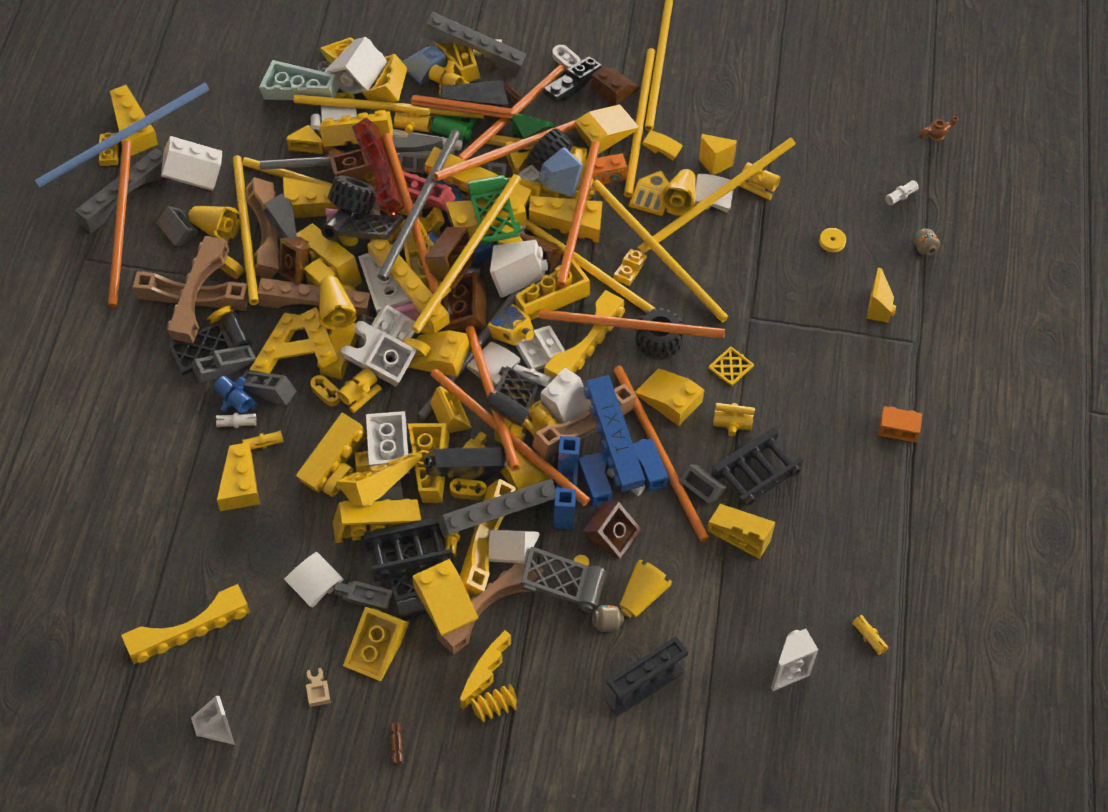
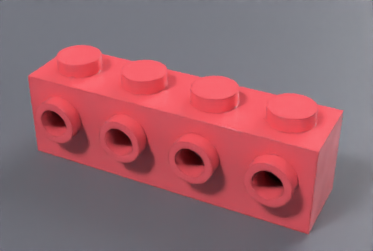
M389 167L381 182L388 192L401 196L392 167ZM402 170L411 200L416 201L427 179ZM435 183L425 205L433 208L438 207L442 211L447 212L446 202H453L456 197L449 186Z

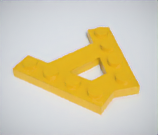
M317 307L301 315L284 313L249 370L271 373L278 359L311 353L316 354L322 368L338 361L339 358L327 329L320 324ZM296 330H306L309 339L289 342Z

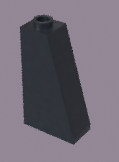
M502 81L441 86V93H438V98L508 108V101Z
M503 447L433 449L424 456L423 464L426 475L486 481L507 466Z

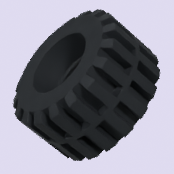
M558 128L552 129L534 145L528 154L527 161L540 172L544 162L561 148H566L570 152L573 143Z
M340 175L334 177L328 199L336 206L358 214H370L378 191L364 181Z
M655 308L651 312L646 311L645 315L640 317V320L682 324L681 318H677L678 315L676 313L672 314L671 310L668 309L664 311V308L659 310ZM640 329L636 331V344L640 346L639 350L645 352L646 356L651 355L653 359H656V357L664 359L665 356L670 358L672 354L675 355L681 348L683 334L665 332L668 335L656 336L652 334L655 331Z

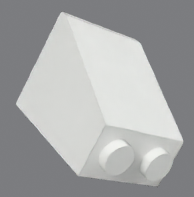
M363 37L355 39L325 72L336 75L339 88L343 92L357 94L369 90L388 61L369 39Z
M536 240L493 246L490 273L500 297H505L536 283L545 276L548 265L547 261L543 259L542 248L538 246Z
M564 368L541 392V402L552 414L551 417H555L560 424L571 421L590 410L589 406L591 403L589 399L586 400L584 385L581 378L567 368Z

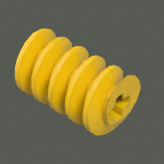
M508 684V690L505 686L500 688V692L494 689L492 692L493 697L487 692L485 693V699L481 695L477 696V702L471 698V705L476 717L485 722V715L493 719V712L501 716V709L506 713H509V706L517 710V698L511 684Z

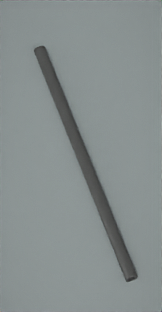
M451 131L377 275L378 279L382 281L387 279L436 183L433 173L443 169L460 135L459 131Z
M452 149L450 154L455 155L454 149ZM416 151L405 153L430 155L432 151ZM387 153L366 154L367 158L390 161ZM329 157L260 161V170L332 166Z
M527 287L510 294L488 324L509 306L515 304V296ZM488 324L478 335L480 347L483 346L491 335ZM471 346L459 375L474 357ZM447 375V377L452 382H455L458 378L455 376ZM433 395L417 414L418 418L422 421H425L433 411L430 404Z

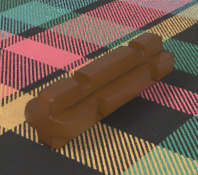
M507 82L503 83L506 96L514 104L518 103L522 97Z
M392 723L390 724L392 764L401 765L403 764L401 724Z

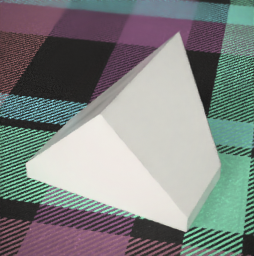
M215 696L191 717L196 736L235 745L220 697Z

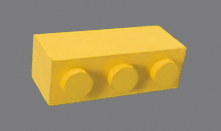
M352 323L345 328H341V325L336 326L335 330H330L329 336L339 360L323 368L318 362L317 366L320 368L321 375L343 380L349 361L341 356L340 351L344 346L355 348L359 334L355 332L356 323Z

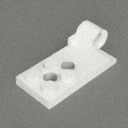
M369 253L358 256L377 313H379L384 303L393 308L412 303L390 275H388L390 278L387 281L378 279L377 275L381 268L371 258ZM388 291H394L392 294L386 295Z

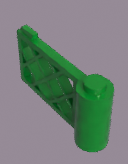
M437 115L433 120L431 130L446 137H449L452 130H457L460 133L457 140L466 142L470 140L472 135L471 129L478 118H469L470 122L468 124L461 120L469 117Z
M504 175L468 181L469 194L478 227L483 221L480 218L484 213L487 215L489 212L487 209L491 204L495 203L494 200L499 197L509 182L508 177L505 178ZM509 198L501 211L503 210L509 213L506 219L497 215L495 219L502 222L499 228L491 225L489 229L495 233L487 237L484 235L481 239L482 244L519 237L518 233H521V227L519 222H515ZM484 200L488 203L483 208L477 205L476 201ZM505 225L513 228V232L506 233L502 229Z

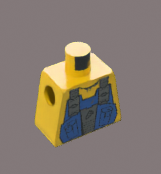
M514 304L488 324L493 339L511 345H517L523 339L530 341L534 336L529 316Z

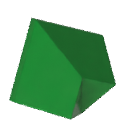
M513 113L512 134L521 136L524 139L554 126L552 122L525 114Z

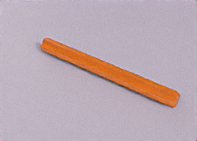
M413 95L411 99V104L415 106L512 119L514 110L511 108Z

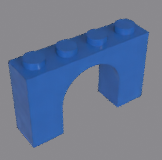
M560 436L558 472L577 487L580 437ZM557 484L554 529H574L576 489L562 488Z
M653 438L648 440L642 439L637 443H633L648 491L667 487L668 475ZM601 451L593 455L587 454L578 460V469L593 507L602 505L603 502H612V490L606 477V472L609 469L607 451Z

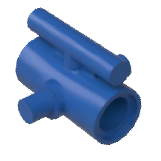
M222 376L215 382L213 389L224 398L222 401L223 405L220 408L222 411L227 412L230 407H234L238 412L244 413L250 407L252 409L257 407L258 403L243 391V385L246 381L243 377H239L236 382H233L227 376Z

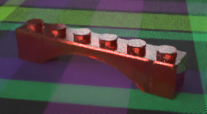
M365 117L352 126L356 140L365 153L374 174L376 183L374 196L378 208L389 216L394 215L404 209L405 205L379 127Z

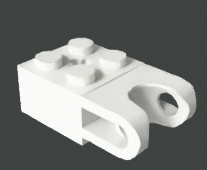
M358 321L355 325V332L364 339L365 345L358 349L344 346L340 351L341 356L363 369L369 368L377 377L397 387L417 350L363 321ZM389 357H392V358H393V360H392L393 362L390 363V362L387 361V359H388Z

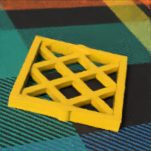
M729 347L708 368L732 387L754 367V364L733 347ZM731 352L735 353L738 357H732ZM723 360H729L730 365H723ZM732 360H739V365H732ZM741 360H744L748 365H742ZM714 368H721V373ZM723 368H730V373H724ZM733 368H739L740 373H733ZM724 376H731V380H728Z

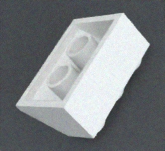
M170 136L164 148L161 177L213 191L221 166L222 151Z
M405 411L366 414L369 467L388 466V461L408 454Z
M807 629L801 631L794 630L788 634L771 686L772 691L810 676L818 649Z

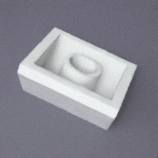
M490 530L489 561L526 564L529 549L531 546L534 547L540 535L539 532Z

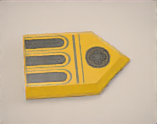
M662 171L639 179L629 207L663 216L665 207L664 205L662 207L660 204V195L662 190L669 184V181Z

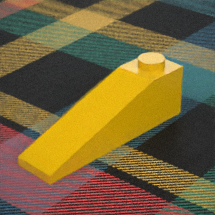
M410 453L388 461V466L370 467L371 472H356L337 480L336 483L353 505L368 507L373 504V501L384 495L423 457L422 454Z

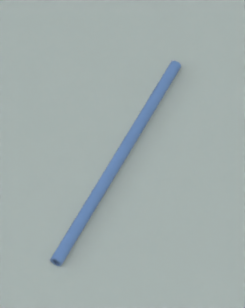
M206 83L201 84L35 180L39 188L206 93L209 91V87Z

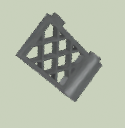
M531 546L520 584L524 585L523 589L535 593L536 590L576 603L582 611L591 613L598 608L607 572L599 566H586ZM533 554L541 556L544 563L536 566L532 559ZM554 561L559 562L563 569L555 572L550 563ZM543 566H547L551 575L543 578L538 570ZM572 568L582 571L581 576L574 579L569 570ZM534 571L539 580L536 582L526 580L528 573ZM565 572L570 582L562 585L557 575ZM554 578L558 587L555 589L549 588L545 581ZM572 584L576 590V595L568 594L565 587Z

